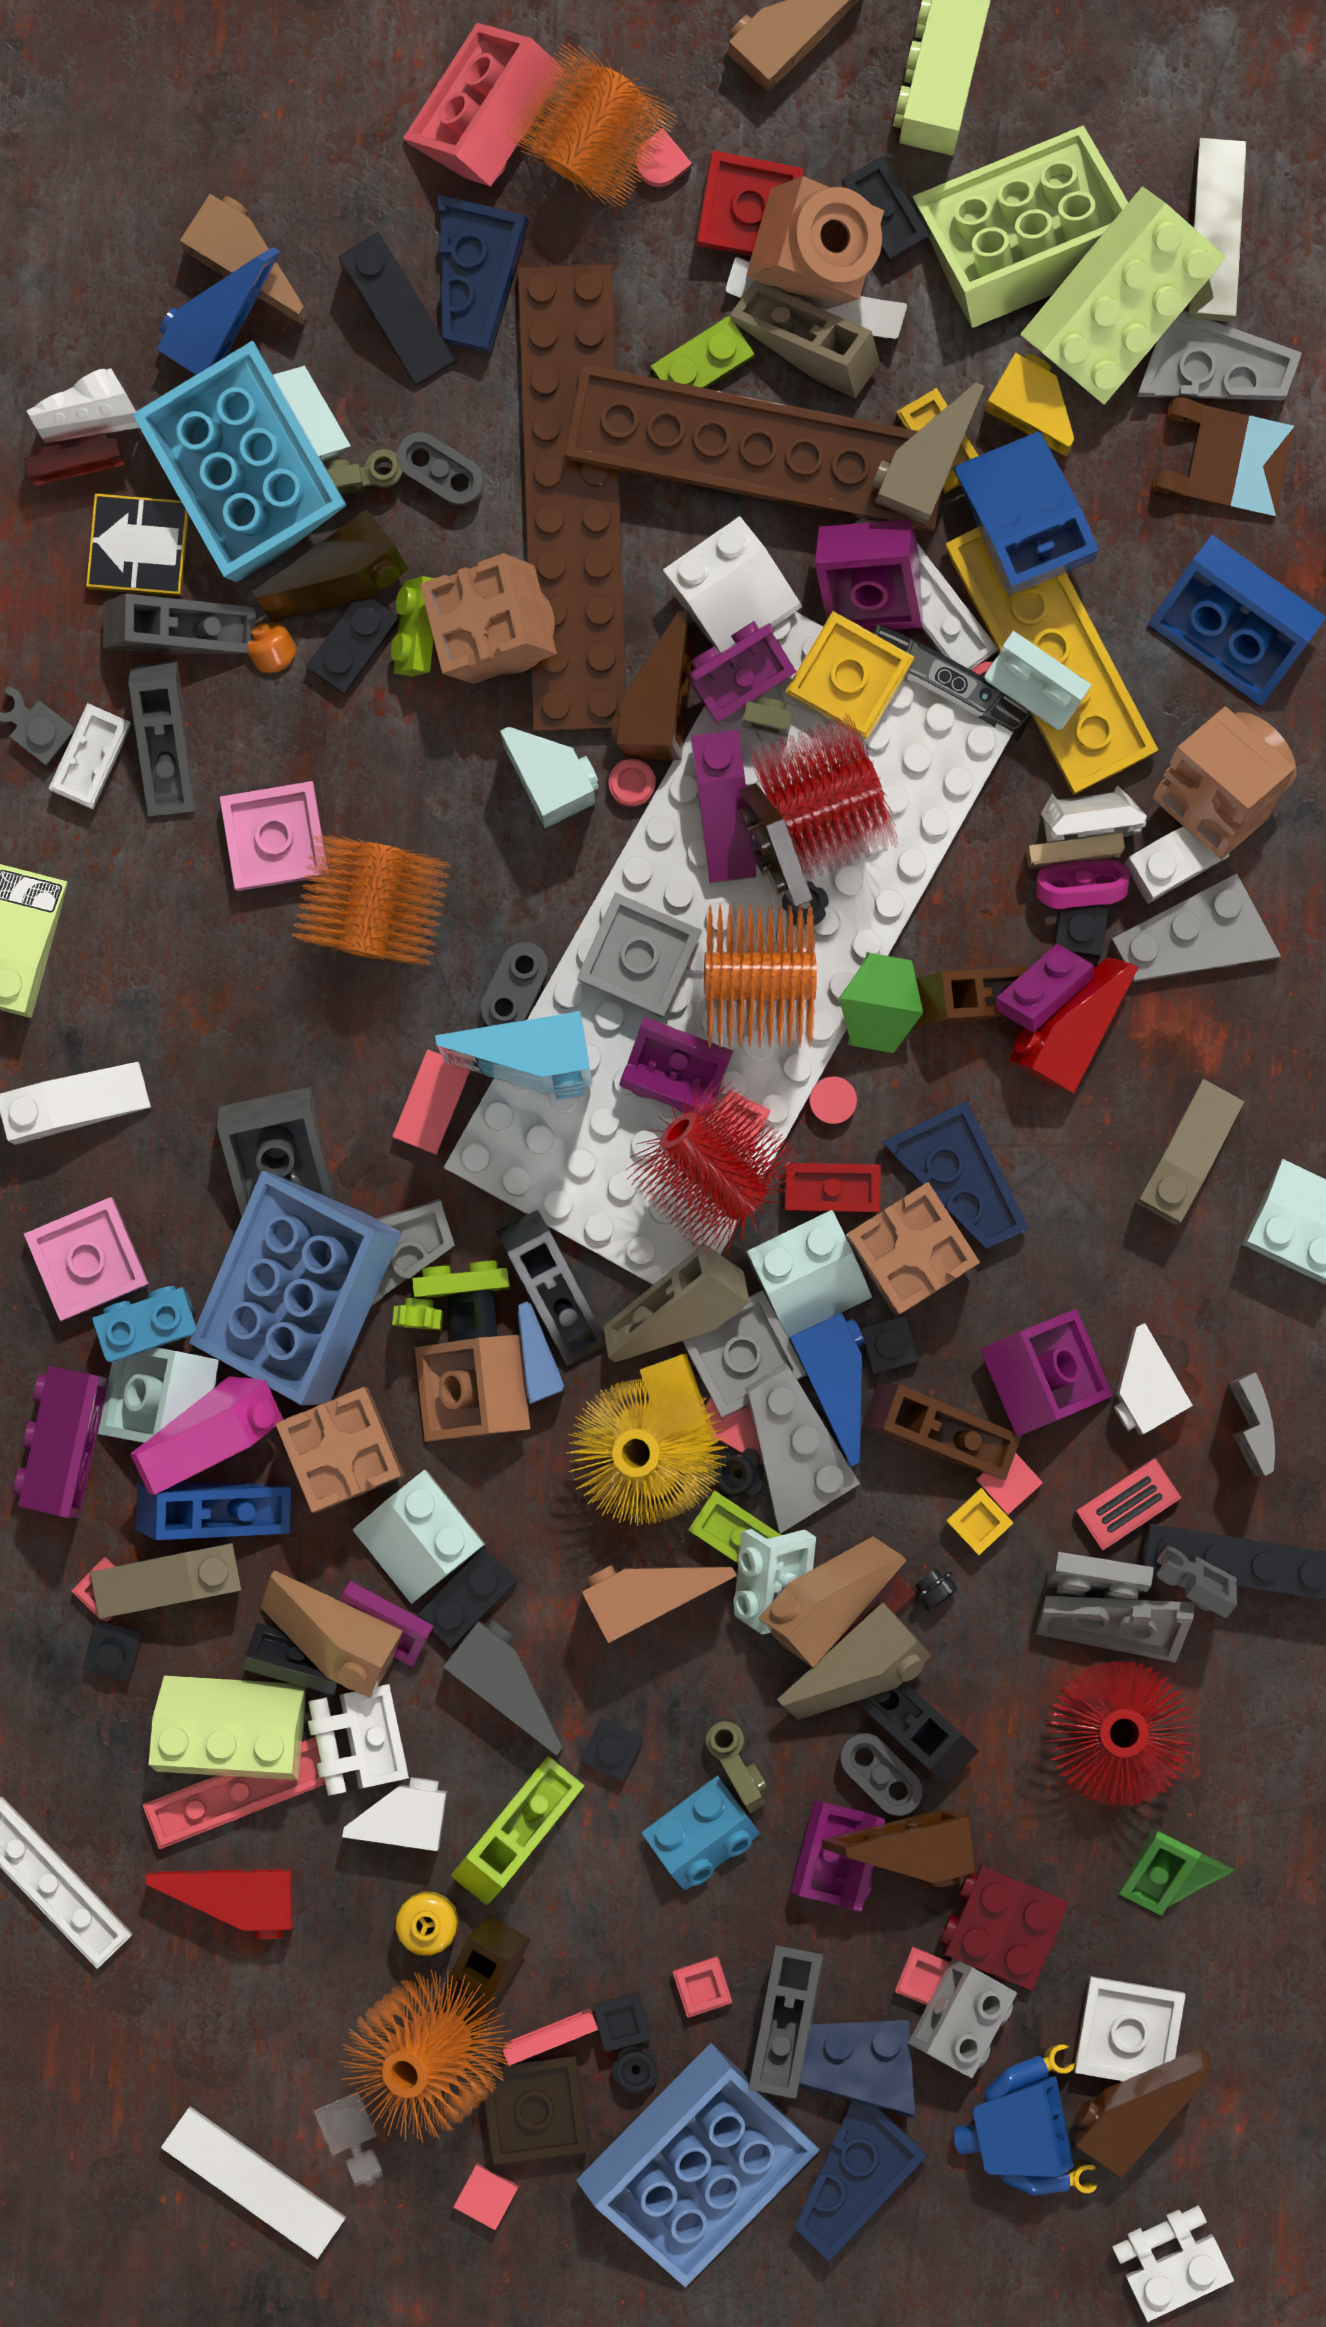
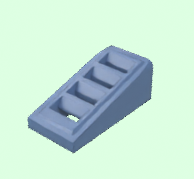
M525 1302L518 1305V1320L526 1393L529 1404H534L563 1392L565 1385L531 1303Z

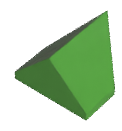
M866 952L864 963L839 997L849 1034L848 1045L894 1053L923 1014L912 960Z
M1151 1827L1119 1894L1162 1916L1167 1907L1236 1870Z

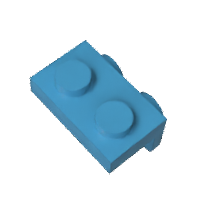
M175 1286L163 1287L149 1293V1299L131 1304L130 1301L116 1303L103 1309L104 1314L93 1317V1323L105 1359L112 1363L196 1334L197 1327L192 1315L195 1314L190 1295L183 1287L178 1289Z
M718 1775L641 1832L671 1876L683 1890L708 1880L712 1876L714 1869L730 1857L744 1853L751 1846L752 1841L760 1835L757 1827L746 1815Z

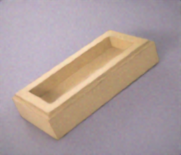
M1123 833L1031 845L1026 850L1028 868L1033 870L1058 863L1119 858L1125 850Z

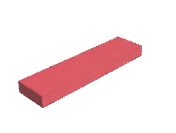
M316 1736L302 1742L299 1780L216 1775L144 1803L143 1808L159 1849L325 1785L324 1777L319 1778L317 1764L321 1763Z

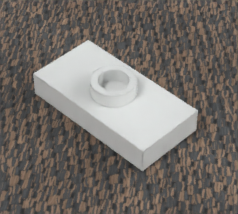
M87 703L49 786V790L90 809H94L132 726L131 722Z

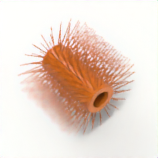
M583 49L581 50L594 63L585 56H583L586 59L584 60L573 51L571 52L581 60L566 52L572 58L562 54L569 61L561 59L571 67L557 60L564 67L556 63L554 64L566 73L555 68L562 74L560 75L549 69L559 77L551 75L560 83L546 76L553 83L546 82L555 89L544 84L551 90L549 91L538 85L548 93L540 91L549 99L536 93L543 100L535 96L533 97L544 105L536 102L540 106L538 107L527 101L537 109L529 107L539 116L534 113L531 114L532 118H534L532 119L534 122H531V125L517 118L527 127L525 128L526 131L514 125L521 131L518 134L523 138L515 136L527 144L519 140L517 141L533 149L534 151L523 147L539 156L527 152L524 153L545 161V163L533 162L547 164L553 169L546 172L555 171L563 176L562 182L566 178L573 182L575 188L576 183L586 191L582 186L584 185L596 197L598 196L591 189L604 199L606 198L599 192L607 196L605 194L607 193L615 199L618 196L626 200L616 192L618 189L615 186L624 191L626 190L622 186L632 190L620 180L628 183L624 178L628 179L629 177L623 175H632L626 172V170L637 175L630 169L633 166L629 163L637 167L639 166L635 162L645 166L636 159L643 160L634 152L648 159L641 152L649 156L651 155L639 146L647 149L643 145L648 144L646 141L654 143L644 135L656 141L649 134L657 138L659 137L648 129L660 134L653 128L655 127L664 132L655 125L662 126L653 118L669 126L660 118L668 122L670 121L658 112H663L653 105L666 112L668 111L651 101L662 106L665 105L642 94L651 97L655 96L641 92L638 88L653 89L637 87L631 82L637 79L629 80L621 75L622 70L621 73L612 70L609 62L610 68L604 67L596 57L602 65L600 67Z
M321 836L324 838L320 839L324 840L320 841L325 842L320 843L331 845H321L324 847L315 846L319 847L315 848L319 850L314 851L325 852L319 854H325L324 856L327 857H314L318 858L314 860H319L314 862L325 864L318 866L309 865L313 866L309 867L313 868L309 870L319 871L314 873H320L321 876H308L312 877L308 879H313L308 881L319 882L316 883L319 885L305 884L307 886L303 887L307 888L303 889L313 890L310 892L326 895H302L306 896L302 898H307L304 900L319 903L298 905L301 906L299 908L320 914H297L300 916L296 917L313 922L297 923L299 925L294 924L295 927L306 929L302 931L314 933L310 935L298 933L292 936L300 937L296 939L307 940L304 942L322 944L316 946L334 947L338 949L332 950H339L366 958L381 960L386 958L392 961L398 960L420 965L432 963L427 962L428 960L415 958L419 956L399 953L433 954L432 951H427L426 948L414 947L419 946L417 944L433 943L428 942L432 940L421 939L424 937L414 936V934L430 935L437 932L415 926H430L427 924L436 922L422 918L430 917L427 915H439L435 914L439 912L429 911L434 909L422 907H426L423 905L431 907L440 906L436 905L440 903H435L440 901L423 898L436 895L445 896L441 895L445 893L430 891L435 889H429L431 888L429 886L440 888L437 886L441 885L437 884L441 883L436 882L441 881L430 879H438L433 876H446L442 874L447 873L436 872L442 870H436L433 867L441 868L438 866L447 865L442 863L448 862L431 860L437 858L415 856L428 855L406 853L413 850H402L396 848V846L392 847L378 844L377 842L362 841L359 843L348 838L343 840L337 837Z
M710 904L706 939L707 952L704 954V999L707 1000V1037L709 1048L711 1046L713 1029V1000L717 1002L716 1018L720 1048L723 1035L724 1000H727L726 1025L729 1048L731 1046L733 1029V1000L735 1002L737 1000L736 1018L740 1048L743 1035L744 1000H746L747 1009L746 1026L749 1048L751 1046V1036L753 1040L752 1026L754 1029L753 1000L755 1002L757 1000L756 1018L760 1048L763 1035L764 1000H766L767 1007L766 1026L769 1048L771 1045V1034L773 1040L772 1024L774 1029L773 1000L775 1002L777 1000L776 1032L778 1027L777 1042L779 1036V1047L781 1048L784 1002L789 1048L790 1043L792 1046L793 1011L795 1018L797 1014V1042L799 1033L801 1048L804 1021L803 1001L806 1010L808 1045L810 1048L811 1042L812 1046L814 1029L813 1010L815 1014L814 1000L816 999L817 962L816 953L814 952L815 941L811 904L810 916L809 906L807 913L806 952L805 950L803 952L805 933L803 937L804 919L803 910L801 916V905H799L797 952L795 941L793 946L794 926L791 904L790 913L789 906L787 913L786 952L785 949L783 952L785 933L783 935L784 919L782 924L783 910L781 914V905H779L777 918V951L775 947L774 952L775 941L773 944L774 926L771 904L770 911L768 906L766 924L767 952H765V949L763 952L764 933L761 905H759L757 918V950L754 952V926L751 904L749 917L747 913V952H745V949L743 952L744 933L741 905H739L737 918L736 952H733L734 926L731 904L729 906L727 924V952L723 950L724 933L721 905H719L717 918L716 952H713V914ZM797 1000V1002H796V1013H795V1010H794V1002Z
M448 1971L447 1996L443 2008L444 1986L441 1998L440 1976L438 1994L436 1972V1986L433 1978L435 1987L434 2005L432 2002V1983L430 2002L428 1979L427 1993L425 1981L423 1986L421 1978L419 1981L417 1977L423 1990V2006L420 1986L419 2000L416 1984L415 1993L413 1985L411 1988L408 1980H406L409 1987L405 1986L406 1992L408 1989L410 1990L411 2004L408 1992V2000L402 1992L400 1995L396 1992L398 1998L390 1993L391 1997L393 1996L395 2000L399 2001V2005L398 2003L396 2005L395 2001L391 2005L384 1997L383 1999L386 2002L380 2003L381 2006L385 2007L384 2010H381L375 2004L382 2012V2017L387 2019L385 2021L389 2022L381 2021L380 2019L383 2018L379 2017V2013L374 2009L376 2015L372 2014L375 2021L370 2025L381 2030L371 2028L367 2024L365 2025L358 2018L364 2025L362 2029L368 2032L366 2034L372 2036L369 2038L378 2041H365L357 2035L355 2037L358 2039L355 2040L361 2042L357 2044L369 2047L357 2048L377 2052H360L353 2049L355 2051H348L360 2055H348L369 2058L352 2060L377 2062L356 2064L339 2061L364 2066L344 2067L369 2068L351 2072L382 2070L341 2080L374 2077L355 2082L365 2081L366 2083L373 2079L381 2078L363 2087L381 2081L380 2083L353 2095L375 2087L369 2091L371 2093L363 2097L365 2098L386 2085L387 2088L363 2108L365 2109L389 2089L390 2092L379 2103V2105H382L386 2102L378 2117L394 2095L388 2107L397 2095L388 2116L389 2119L396 2104L390 2129L396 2112L404 2098L397 2126L404 2108L400 2136L402 2134L403 2121H405V2142L406 2116L411 2101L409 2127L411 2115L413 2114V2134L415 2113L417 2138L419 2128L422 2140L418 2122L421 2104V2127L422 2113L424 2112L425 2129L427 2119L430 2135L429 2124L431 2129L433 2127L438 2137L430 2120L431 2105L433 2120L435 2111L438 2127V2119L439 2121L441 2119L442 2123H447L443 2118L442 2104L445 2116L446 2111L448 2116L450 2114L451 2117L455 2112L459 2114V2107L462 2111L464 2108L469 2111L467 2108L472 2111L471 2107L474 2108V2106H471L469 2102L471 2101L473 2104L474 2102L468 2099L471 2095L477 2098V2102L481 2099L480 2096L482 2098L484 2096L487 2099L481 2092L483 2088L478 2086L477 2084L479 2083L475 2081L482 2082L495 2091L488 2084L489 2079L492 2078L481 2073L491 2074L476 2069L487 2070L496 2075L494 2073L496 2069L490 2066L500 2068L484 2063L491 2061L476 2058H493L502 2062L498 2060L502 2058L490 2055L500 2054L484 2052L501 2050L477 2048L487 2046L509 2048L488 2044L509 2043L484 2042L503 2038L472 2040L495 2033L510 2032L511 2030L480 2033L503 2027L498 2026L470 2033L493 2023L490 2022L470 2030L496 2017L480 2022L483 2020L481 2018L484 2016L466 2025L472 2017L488 2004L486 2003L467 2020L463 2021L465 2016L477 2004L475 2001L469 2009L467 2008L476 1992L462 2011L468 1999L456 2015L465 1995L464 1992L457 2007L463 1982L458 1997L449 2013L455 1989L450 2001L453 1975L449 1992ZM424 1994L427 1998L426 2010L424 2009ZM412 1996L415 1999V2011L413 2010ZM437 1996L438 2006L435 2012L434 2007ZM446 2000H447L446 2012L443 2013V2010H444V2007H445V2004H446ZM416 2001L419 2005L418 2013H416ZM428 2004H429V2008H430V2012H429V2013L427 2012V2006H428ZM404 2005L407 2007V2015H406V2017H405ZM408 2009L411 2012L413 2021L408 2019ZM393 2014L402 2018L404 2027L395 2023ZM382 2023H386L394 2027L383 2026ZM384 2027L394 2028L396 2031V2035L389 2032ZM371 2029H374V2030H377V2031H380V2032H383V2033H386V2034L375 2033V2032H373ZM375 2034L385 2035L388 2038H379ZM367 2041L381 2043L382 2045H371ZM476 2043H478V2044H484V2045H485V2046H474V2047H470V2045L476 2044ZM374 2046H383L385 2049H378ZM467 2051H475L478 2053H468ZM365 2053L381 2054V2056L372 2057ZM473 2054H483V2055H486V2056H488V2057H478V2056H472V2055H473ZM375 2057H384V2058H386V2059H385V2060H384V2059H378V2058H375ZM468 2061H475L479 2064H470ZM383 2063V2065L377 2067L368 2066V2064ZM471 2065H482L486 2069L472 2067ZM464 2068H467L473 2072L464 2071ZM466 2073H476L478 2076L467 2075ZM457 2075L466 2079L469 2084L459 2082ZM467 2076L477 2077V2078H480L482 2081H479V2080H476V2079H473V2078H470V2077H467ZM449 2083L458 2087L460 2097L452 2093ZM461 2084L470 2085L471 2088H470V2087H467V2086H464V2085H461ZM466 2088L472 2089L473 2092H472V2093L468 2092V2091H470V2090H468V2089H466ZM441 2090L445 2091V2101L443 2099ZM447 2093L449 2097V2105L446 2103ZM450 2096H451L453 2108H452L451 2105H450ZM424 2097L427 2099L426 2107L424 2105ZM435 2097L437 2098V2108L434 2104ZM410 2098L409 2105H408V2109H407V2099ZM417 2099L419 2100L418 2114L415 2108ZM439 2100L441 2104L442 2115L438 2111ZM427 2102H429V2116L426 2112Z

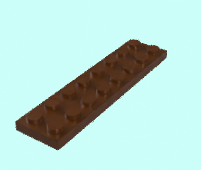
M582 364L564 459L877 522L912 518L876 504L875 501L879 489L871 485L881 461L884 460L891 463L896 450L918 431ZM942 490L927 525L912 519L914 529L933 533Z

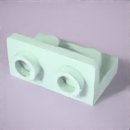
M1014 630L1002 646L1000 654L985 674V680L1058 731L1064 728L1091 687V684Z
M752 1529L742 1531L738 1554L734 1615L760 1634L770 1633L759 1620V1617L789 1582L813 1570L816 1537L806 1530L769 1539L764 1538Z

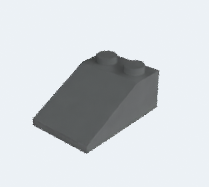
M311 1086L219 1107L217 1130L241 1218L261 1171H267L337 1201L323 1131Z

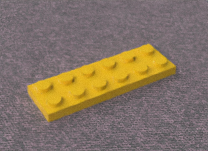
M978 527L945 543V549L993 642L998 647L999 653L1014 630L1091 684L1087 695L1062 730H1056L1030 712L1073 795L1133 766L1159 751L1066 573L1008 597Z

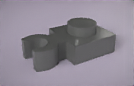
M7 686L4 691L10 698L14 699L15 706L11 712H0V723L6 725L15 724L17 727L9 737L49 768L71 740L75 728L40 700L29 710L26 708L25 699L15 688Z
M1167 1546L1157 1558V1563L1162 1565L1157 1572V1577L1169 1585H1179L1185 1588V1597L1189 1598L1198 1608L1205 1611H1213L1227 1618L1237 1606L1236 1577L1197 1556L1191 1562L1182 1552L1171 1546Z

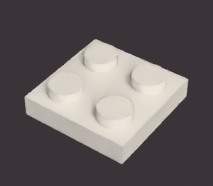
M1089 1976L1074 2072L1125 2081L1175 2059L1185 1993Z

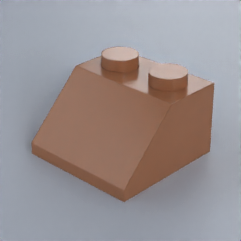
M520 1335L481 1337L415 1347L425 1442L530 1429Z

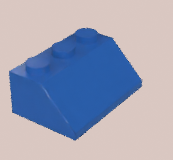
M1211 535L1192 559L1148 625L1262 706L1324 622L1326 616L1214 535Z

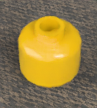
M423 1891L412 1895L402 1904L396 1916L395 1929L399 1941L407 1950L417 1955L432 1956L444 1951L452 1943L458 1931L459 1918L455 1906L447 1897L437 1892ZM424 1917H430L433 1921L427 1922ZM418 1920L423 1925L421 1932L417 1928ZM435 1927L432 1933L425 1934L427 1928Z

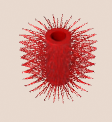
M851 719V725L850 723L849 726L847 724L848 729L846 728L848 737L844 728L845 724L843 729L840 724V733L838 731L839 739L837 732L835 736L830 722L833 734L831 740L827 734L828 743L826 731H824L823 735L821 730L820 742L822 747L819 741L817 745L813 730L811 729L814 737L813 742L810 738L812 746L809 742L811 750L807 740L805 744L802 736L801 748L803 753L800 747L798 751L794 736H792L794 743L793 746L791 744V747L789 745L792 756L788 746L786 750L783 742L782 748L785 759L781 762L774 743L773 755L771 753L773 764L768 749L767 758L765 756L764 762L761 756L759 760L757 752L753 761L755 768L756 766L758 768L755 774L765 792L764 794H766V797L784 818L789 835L793 841L794 849L800 859L801 868L803 867V862L807 875V865L808 867L810 865L812 869L809 859L813 867L814 860L817 869L821 862L820 855L822 859L824 856L826 864L828 853L831 859L832 855L834 860L836 855L838 859L839 856L841 858L839 847L842 857L844 853L847 861L848 849L845 844H847L849 850L850 844L852 852L854 849L856 854L855 848L856 845L858 847L857 840L859 842V839L863 850L864 847L866 849V846L868 848L869 841L872 849L873 846L875 848L874 842L876 839L878 843L879 836L883 847L884 844L886 846L882 827L886 837L889 835V832L891 837L892 834L894 836L892 831L893 825L889 819L891 816L885 804L889 809L890 807L884 800L885 793L879 780L881 777L878 778L873 766L874 760L872 763L869 759L867 744L866 757L861 733L860 742L856 726L854 730Z
M716 1087L712 1093L710 1092L706 1101L699 1108V1104L706 1093L705 1091L699 1102L698 1095L696 1107L693 1112H690L698 1092L697 1089L687 1113L685 1092L683 1114L677 1118L671 1103L675 1120L673 1119L671 1124L663 1120L669 1125L666 1130H646L663 1132L660 1138L641 1142L646 1143L660 1139V1142L647 1143L658 1144L637 1154L657 1145H660V1147L651 1153L643 1155L645 1157L633 1164H637L647 1156L651 1157L643 1165L636 1168L637 1170L634 1172L636 1173L644 1165L653 1161L644 1169L645 1171L634 1179L635 1181L631 1186L645 1172L655 1166L635 1189L639 1186L641 1187L647 1178L658 1171L654 1179L649 1181L650 1183L641 1190L644 1192L650 1184L652 1185L658 1177L662 1176L660 1181L655 1183L657 1185L647 1192L648 1194L645 1198L651 1192L653 1193L658 1185L663 1184L665 1180L667 1181L659 1191L653 1194L654 1196L648 1203L653 1198L655 1199L670 1184L671 1186L668 1191L662 1194L663 1196L654 1203L658 1204L664 1196L666 1197L671 1190L675 1189L673 1194L669 1195L671 1197L660 1205L659 1210L664 1205L666 1206L671 1198L676 1197L681 1192L661 1216L667 1210L669 1211L674 1204L676 1206L683 1197L684 1199L681 1204L676 1206V1209L668 1216L671 1217L686 1202L688 1204L682 1208L684 1210L674 1217L675 1219L672 1223L677 1218L679 1219L688 1208L690 1212L681 1218V1221L675 1227L680 1223L682 1224L688 1216L690 1218L691 1214L697 1210L694 1217L689 1219L690 1221L682 1227L684 1230L690 1222L692 1223L697 1216L702 1214L696 1220L697 1223L688 1229L689 1231L683 1238L690 1231L692 1232L699 1222H703L708 1217L702 1226L695 1230V1233L690 1237L694 1238L701 1228L704 1229L705 1225L710 1223L706 1231L696 1239L695 1244L703 1235H706L707 1231L716 1226L705 1240L707 1242L710 1236L715 1231L717 1232L718 1228L723 1224L721 1231L715 1237L716 1244L722 1230L728 1223L729 1227L721 1242L730 1229L729 1239L734 1220H737L729 1242L730 1245L740 1219L742 1222L743 1241L745 1217L751 1215L757 1231L752 1212L754 1213L756 1209H759L769 1216L759 1208V1205L762 1202L771 1204L769 1202H782L764 1200L765 1196L790 1190L770 1188L794 1177L767 1188V1186L775 1180L789 1176L783 1175L795 1168L793 1167L782 1175L775 1176L782 1169L792 1164L789 1161L781 1169L773 1172L779 1165L783 1164L781 1162L789 1157L796 1147L780 1162L771 1167L773 1163H776V1159L785 1153L784 1151L788 1147H784L777 1157L768 1162L769 1158L779 1151L777 1149L783 1145L784 1140L768 1156L764 1157L770 1151L769 1149L778 1141L772 1142L764 1150V1145L771 1141V1138L774 1136L772 1133L764 1144L762 1142L761 1146L756 1148L757 1144L764 1139L763 1137L769 1133L767 1131L763 1136L761 1135L758 1141L751 1144L755 1138L760 1136L758 1134L765 1129L764 1127L761 1130L759 1129L751 1137L752 1131L759 1127L760 1123L758 1122L751 1131L749 1130L748 1133L743 1135L749 1126L756 1123L754 1122L757 1119L755 1117L751 1122H748L746 1127L738 1131L745 1124L744 1122L752 1116L751 1114L747 1115L741 1123L734 1127L740 1117L747 1113L745 1109L739 1117L737 1115L736 1119L731 1121L732 1117L739 1112L738 1110L744 1106L742 1104L738 1109L736 1108L733 1114L726 1117L730 1111L734 1110L733 1107L740 1102L739 1100L721 1114L727 1104L735 1099L733 1095L727 1103L725 1101L723 1106L718 1108L724 1098L732 1092L731 1090L713 1105L717 1097L724 1090L722 1088L713 1100L711 1099V1102L705 1107L708 1099L717 1089ZM659 1157H662L658 1162L652 1165ZM773 1169L767 1176H764L767 1172ZM780 1190V1191H775V1192L767 1193V1191ZM703 1242V1243L696 1249V1251H697L703 1244L705 1245L706 1242H705V1243Z
M1125 1660L1124 1675L1122 1661V1687L1121 1662H1119V1675L1118 1662L1116 1663V1661H1114V1666L1113 1662L1112 1664L1109 1662V1667L1106 1662L1104 1666L1103 1663L1102 1665L1099 1664V1667L1098 1665L1096 1668L1094 1666L1091 1673L1090 1671L1083 1673L1084 1677L1082 1679L1080 1678L1082 1674L1076 1675L1074 1677L1075 1680L1078 1677L1080 1678L1077 1681L1079 1686L1074 1680L1068 1681L1075 1692L1068 1687L1061 1690L1073 1701L1063 1695L1055 1696L1075 1710L1059 1703L1052 1704L1051 1706L1079 1719L1055 1712L1048 1714L1085 1726L1054 1721L1045 1723L1088 1731H1046L1045 1733L1092 1734V1736L1045 1742L1082 1738L1092 1739L1047 1750L1054 1751L1089 1743L1049 1759L1057 1760L1086 1749L1054 1767L1062 1768L1082 1757L1058 1775V1777L1067 1776L1083 1765L1065 1784H1072L1083 1773L1071 1790H1080L1085 1784L1081 1791L1084 1796L1091 1789L1088 1795L1090 1800L1091 1798L1096 1800L1098 1796L1100 1803L1105 1801V1805L1107 1803L1109 1805L1110 1801V1805L1113 1803V1806L1114 1801L1115 1806H1117V1802L1119 1806V1790L1120 1806L1122 1804L1124 1806V1802L1125 1806L1126 1804L1129 1806V1801L1130 1806L1131 1803L1133 1806L1134 1802L1139 1804L1140 1799L1142 1801L1143 1798L1147 1801L1151 1793L1153 1794L1161 1788L1163 1789L1164 1786L1160 1782L1162 1777L1167 1786L1174 1787L1163 1774L1170 1779L1181 1780V1778L1165 1765L1177 1772L1186 1771L1166 1758L1180 1764L1191 1762L1160 1748L1184 1755H1191L1193 1753L1157 1742L1184 1746L1196 1744L1151 1736L1196 1735L1149 1732L1193 1726L1150 1730L1148 1728L1194 1717L1189 1716L1152 1724L1192 1708H1180L1156 1717L1186 1700L1178 1699L1158 1710L1183 1690L1171 1692L1157 1702L1176 1683L1167 1684L1157 1694L1168 1678H1159L1154 1684L1157 1677L1153 1673L1150 1676L1151 1667L1145 1668L1142 1671V1667L1139 1664L1134 1669L1133 1662L1131 1664L1129 1662L1128 1666V1663L1125 1664ZM1117 1720L1124 1722L1130 1733L1129 1740L1123 1747L1115 1745L1110 1737L1111 1726Z

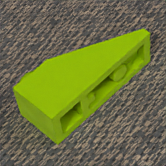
M547 1756L450 1876L488 1906L585 1785L551 1757Z

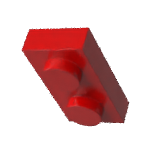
M792 1163L785 1167V1172L795 1167L785 1174V1176L789 1175L785 1177V1180L794 1177L785 1181V1189H790L785 1191V1211L828 1212L833 1210V1212L880 1213L881 1165L801 1163L798 1165L799 1163Z

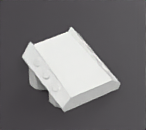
M111 368L108 370H96L81 378L74 387L64 392L53 394L39 402L35 407L27 410L44 443L140 428L132 415L137 412Z
M1118 785L1114 792L1058 800L1052 794L1041 813L1044 820L1047 843L1123 833V837L1140 834L1142 832L1141 828L1146 826L1145 820L1147 817Z

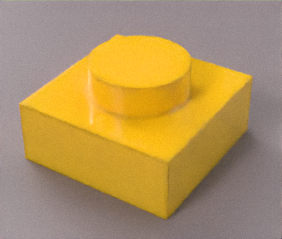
M982 1488L977 1490L945 1520L977 1555H980L1013 1524L1012 1520Z

